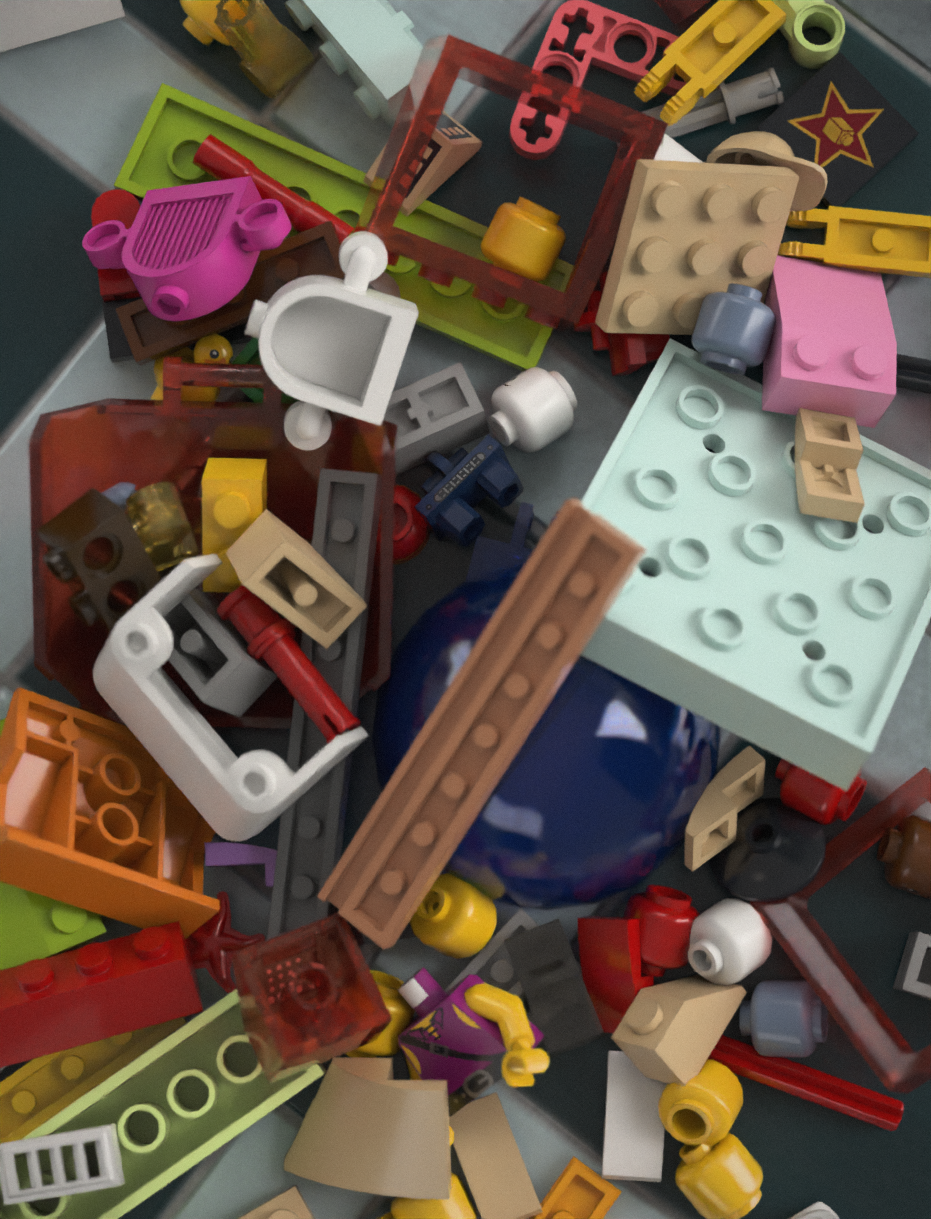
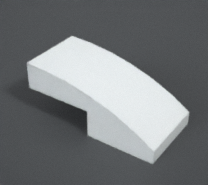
M608 1051L602 1179L661 1182L664 1126L659 1118L658 1101L666 1083L645 1077L623 1051Z

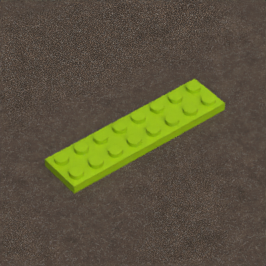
M161 83L114 183L115 189L125 190L142 202L147 190L219 181L192 163L202 142L212 134L253 161L258 169L306 200L316 202L356 229L355 232L366 231L378 236L384 243L388 256L384 272L395 280L399 287L401 299L416 303L418 316L415 324L522 372L538 366L579 276V267L557 258L549 276L545 280L535 282L525 278L520 288L511 285L489 273L493 262L483 255L480 248L481 241L488 227L428 200L423 201L406 217L364 182L365 172ZM291 225V230L284 239H287L299 233L296 232Z

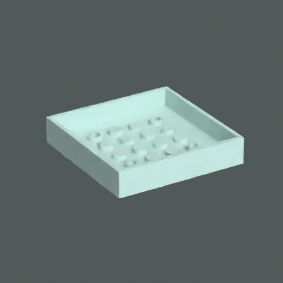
M670 338L581 501L583 507L594 515H600L647 551L580 655L847 791L875 746L931 618V470L860 435L863 453L856 471L865 505L858 523L800 513L796 489L794 454L796 416L762 410V385L744 375L730 374L710 368L700 362L702 354ZM706 448L713 450L715 453L708 451ZM864 528L871 530L873 533L866 531ZM641 570L649 572L653 577L644 575ZM804 653L813 656L816 661L807 658Z

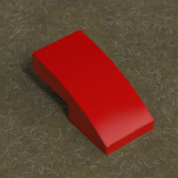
M580 917L577 918L578 944L588 1004L598 1032L614 1033L639 991L643 988L654 986L653 975H641L640 918Z

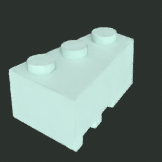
M288 0L284 3L294 21L303 31L312 27L324 42L319 47V51L331 69L338 76L346 71L358 86L353 95L370 119L374 120L381 116L391 129L404 119L410 109H418L445 89L444 58L434 46L427 51L423 48L410 31L414 27L413 22L402 10L396 13L387 0Z

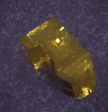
M161 482L149 485L127 498L124 511L157 571L182 563L185 559L198 557V547L191 532L192 528L173 483Z

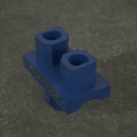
M488 434L470 453L460 447L448 460L436 451L431 452L425 458L426 464L434 474L420 486L426 496L415 506V509L426 522L429 533L438 541L447 536L466 547L482 533L485 526L481 515L473 508L486 496L490 497L501 508L509 506L523 493L524 487L512 469L501 444Z

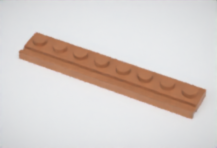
M576 498L567 499L317 895L323 902L328 900L339 909L338 914L383 949L393 946L647 551L600 515H594L582 506L583 503Z

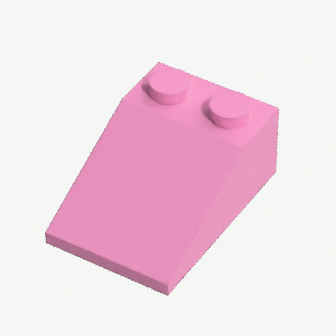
M777 255L765 299V305L774 312L776 322L765 359L763 360L762 410L796 416L798 409L803 408L853 417L856 419L857 425L875 428L896 396L897 342L881 273L823 265L822 262Z

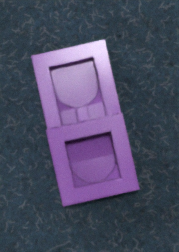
M205 843V863L207 867L265 864L266 887H273L277 850L240 843Z

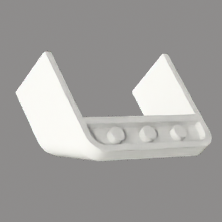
M216 554L185 559L117 622L94 664L93 680L101 696L213 830L227 840L243 841L263 831L369 735L362 727H359L336 737L295 774L277 755L268 751H252L240 758L236 757L161 667L168 660L173 648L172 632L163 617L223 563Z

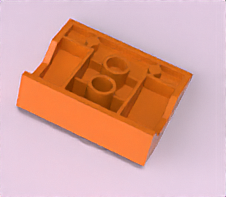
M19 687L12 695L0 737V881L142 929L159 927L179 921L186 939L219 911L220 900L203 895L205 843L211 842L216 832L127 726Z

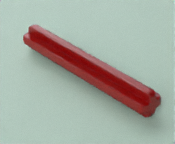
M721 1035L708 1059L727 1066L735 1074L889 1131L897 1129L903 1116L904 1104L900 1100L783 1057L762 1056L755 1050L754 1046Z

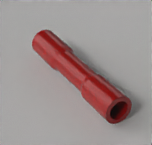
M212 134L202 142L193 158L192 163L217 180L251 176L262 200L275 199L280 201L292 227L298 233L331 221L342 244L349 235L356 231L354 227L316 202L304 199L258 169L253 161Z

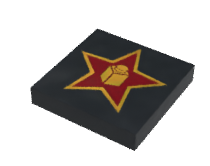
M840 51L756 129V131L772 133L784 140L790 146L794 157L811 161L824 168L828 183L821 202L827 208L829 206L842 207L916 139L919 134Z

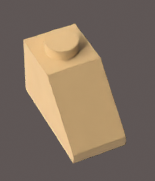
M267 509L226 551L244 586L326 649L367 607L365 601L306 540Z
M699 974L643 988L639 991L611 1038L645 1077L667 1084L674 1082L685 1086L690 1079L699 1074L747 992L740 985L732 984L726 986L714 984Z

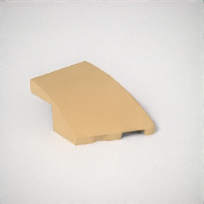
M333 1058L321 1086L305 1114L302 1125L285 1155L284 1170L322 1184L358 1192L416 1199L450 1200L452 1178L447 1081L394 1080L392 1058Z

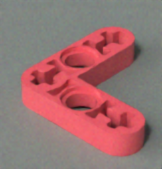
M570 0L559 6L552 18L511 119L510 140L515 151L524 158L532 160L546 158L555 151L560 143L591 64L639 83L650 72L648 69L654 61L656 45L663 46L666 50L679 36L586 0ZM577 16H583L587 19L586 28L592 32L591 35L581 33L574 47L573 56L584 57L582 62L563 52L568 39V27L563 22L573 23ZM624 35H636L645 43L647 53L638 62H624L618 58L614 51V44L617 39ZM552 46H556L560 51H550ZM550 66H562L572 75L573 84L564 93H549L541 85L540 75ZM673 76L661 92L675 96L687 82L677 81ZM531 97H534L546 107L563 109L561 114H557L551 108L549 109L545 119L544 131L551 136L549 139L539 137L535 145L526 142V131L520 128L522 124L531 126L538 114L539 103H529Z

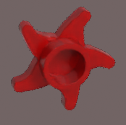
M220 891L216 895L217 899L220 900L219 911L185 940L195 969L206 968L217 984L230 994L237 989V985L231 978L233 957L247 953L264 944L266 938L262 933L249 936L231 927L232 912L229 895L225 891Z

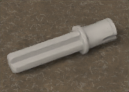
M769 68L767 71L725 84L723 81L706 98L701 96L695 106L672 126H668L660 118V112L665 104L615 120L613 132L617 145L621 152L626 153L639 149V147L635 146V143L649 126L661 130L673 138L725 120L731 125L736 123L735 117L774 104H782L784 100L781 90L778 91L780 84L773 68Z

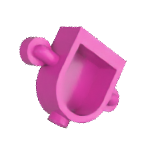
M251 176L147 190L130 229H126L125 225L118 220L102 222L85 234L82 246L94 267L99 269L126 268L152 315L168 321H183L206 315L232 300L250 279L260 251L279 247L291 230V222L281 202L275 199L262 200Z

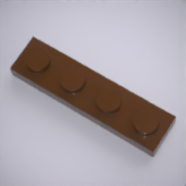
M328 221L284 239L282 244L275 249L260 251L250 279L244 288L228 303L206 315L183 321L163 320L149 312L142 298L116 308L135 362L142 366L193 345L203 337L220 334L247 323L255 300L268 303L270 298L281 287L297 278L310 275H326L344 280L346 274L343 272L339 261L341 241L334 224Z

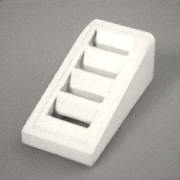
M115 1123L0 1143V1182L4 1205L123 1185L125 1181ZM95 1141L100 1175L90 1177L84 1142ZM72 1145L77 1179L66 1180L61 1146ZM49 1148L54 1183L43 1185L38 1150ZM26 1152L31 1187L19 1189L14 1154Z

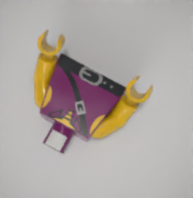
M424 967L416 971L397 989L418 1014L398 1036V1044L404 1052L410 1080L447 1081L449 1118L504 1077L507 1084L512 1087L532 1086L534 1084L532 1074L543 1073L547 1069L549 1064L548 1055L541 1049H534L545 1035L528 1020L523 1003L518 996L489 985L473 974H468L445 992ZM449 1126V1137L451 1146L454 1141V1132L452 1128Z

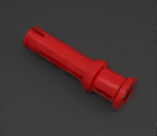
M244 585L235 589L220 603L216 612L223 621H231L249 644L246 652L252 658H256L258 662L266 661L326 738L328 744L336 737L347 733L346 730L352 731L359 728L361 724L359 719L353 716L295 642V626L287 618L281 619L273 607Z

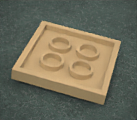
M637 159L595 323L605 333L692 335L703 299L712 292H726L728 285L731 283L745 285L762 293L760 302L764 304L799 176L788 167Z

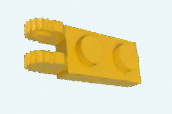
M718 0L663 52V59L637 84L634 91L635 95L643 102L651 100L668 85L674 74L677 73L687 84L666 102L663 110L660 112V118L668 126L676 124L695 106L701 96L706 98L786 22V13L772 0Z
M829 206L827 210L813 208L807 211L789 212L786 223L789 227L825 228L824 245L788 241L780 244L777 254L779 256L822 262L823 265L931 278V216Z

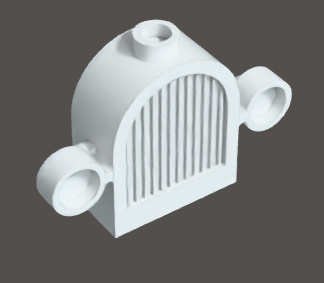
M366 231L355 232L349 235L341 244L339 261L343 272L346 274L344 280L326 275L300 277L281 287L270 298L268 303L255 300L251 309L245 334L259 338L261 361L273 383L286 394L300 400L289 407L284 417L285 435L289 442L299 449L314 450L326 443L332 429L331 417L327 409L381 426L418 316L416 303L367 288L370 281L377 279L384 272L388 260L384 243L373 233Z

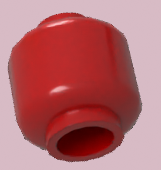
M783 758L779 762L775 777L782 780L780 787L782 803L821 825L832 824L838 818L846 821L858 806L867 785V780L861 778V770L846 791Z
M648 885L645 892L635 893L627 901L623 917L640 918L641 973L661 977L665 975L666 969L682 968L689 962L688 950L690 948L691 929L699 913L691 906L692 898L686 893L662 885Z

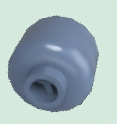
M731 283L728 285L726 292H712L706 295L702 301L691 337L693 347L702 354L700 358L702 364L722 372L744 375L746 368L756 367L763 362L775 326L776 316L767 305L760 302L762 298L760 291L745 285Z
M763 980L754 988L751 1000H742L739 1015L741 1035L751 1036L755 1050L762 1056L808 1057L816 1049L817 1043H825L827 1039V999L825 995H817L814 986L805 980Z

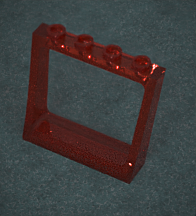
M926 767L826 844V854L822 867L816 877L805 888L782 900L749 902L888 1091L904 1094L910 1093L931 1079V1044L917 1053L913 1051L807 908V902L816 891L880 840L888 827L894 828L922 804L926 802L931 804V769Z

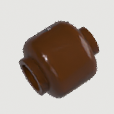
M910 815L904 818L896 829L888 827L885 830L879 843L877 860L885 863V879L891 886L931 900V820L919 815Z

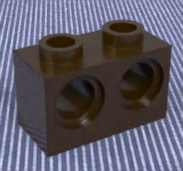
M95 488L90 489L37 529L48 550L42 556L46 566L58 581L64 585L67 583L73 593L67 599V602L75 615L87 627L95 623L108 634H111L117 622L162 581L123 508Z

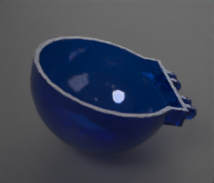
M521 502L510 544L477 536L466 581L457 585L426 609L395 648L377 691L372 730L377 780L382 792L533 554L534 550L523 547L527 532L531 530L535 515L533 504ZM556 511L555 516L551 518L550 525H551V523L553 522V520L555 519V517H556V515L558 514L559 511ZM579 655L440 873H448L471 884L499 905L542 911L595 905L638 886L671 860L685 842V830L690 815L708 784L717 775L722 733L721 726Z

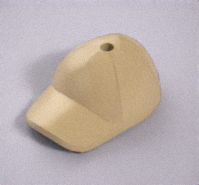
M752 131L733 135L714 148L706 160V163L790 168L799 176L790 211H807L815 208L824 196L828 183L824 168L811 161L794 157L790 146L784 140L768 132Z

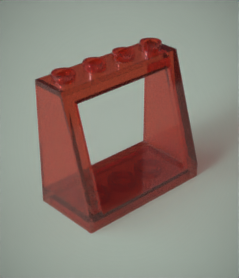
M450 34L426 39L354 233L366 231L378 236L385 245L388 256L387 264L396 267L399 258H403L421 265L417 276L448 288L451 287L453 279H457L474 286L471 297L504 309L507 299L528 307L525 318L556 330L560 320L578 324L616 242L637 159L654 160L668 123ZM457 78L620 143L564 293L393 226Z

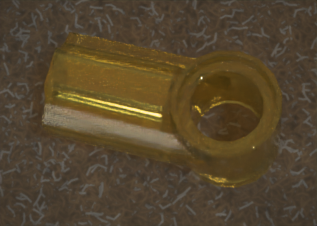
M221 0L216 5L218 12L214 23L242 58L238 66L247 78L272 100H275L314 61V56L306 45L291 30L277 20L263 0Z

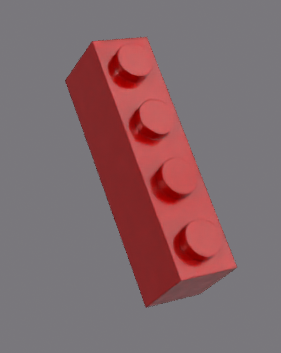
M176 921L159 927H148L137 933L101 943H91L80 949L44 959L30 960L22 965L1 970L0 1068L202 1012L203 1005L197 972L180 922Z

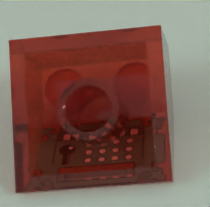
M338 913L237 951L231 956L244 1030L269 1084L376 1041L392 1021V1017L346 919Z

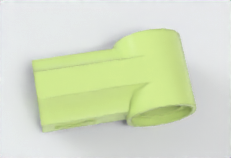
M772 0L786 13V22L779 29L789 42V50L793 59L801 66L809 69H820L838 53L845 33V21L841 13L834 6L825 3L824 0ZM809 27H820L829 33L831 41L824 45H814L804 38L802 32Z

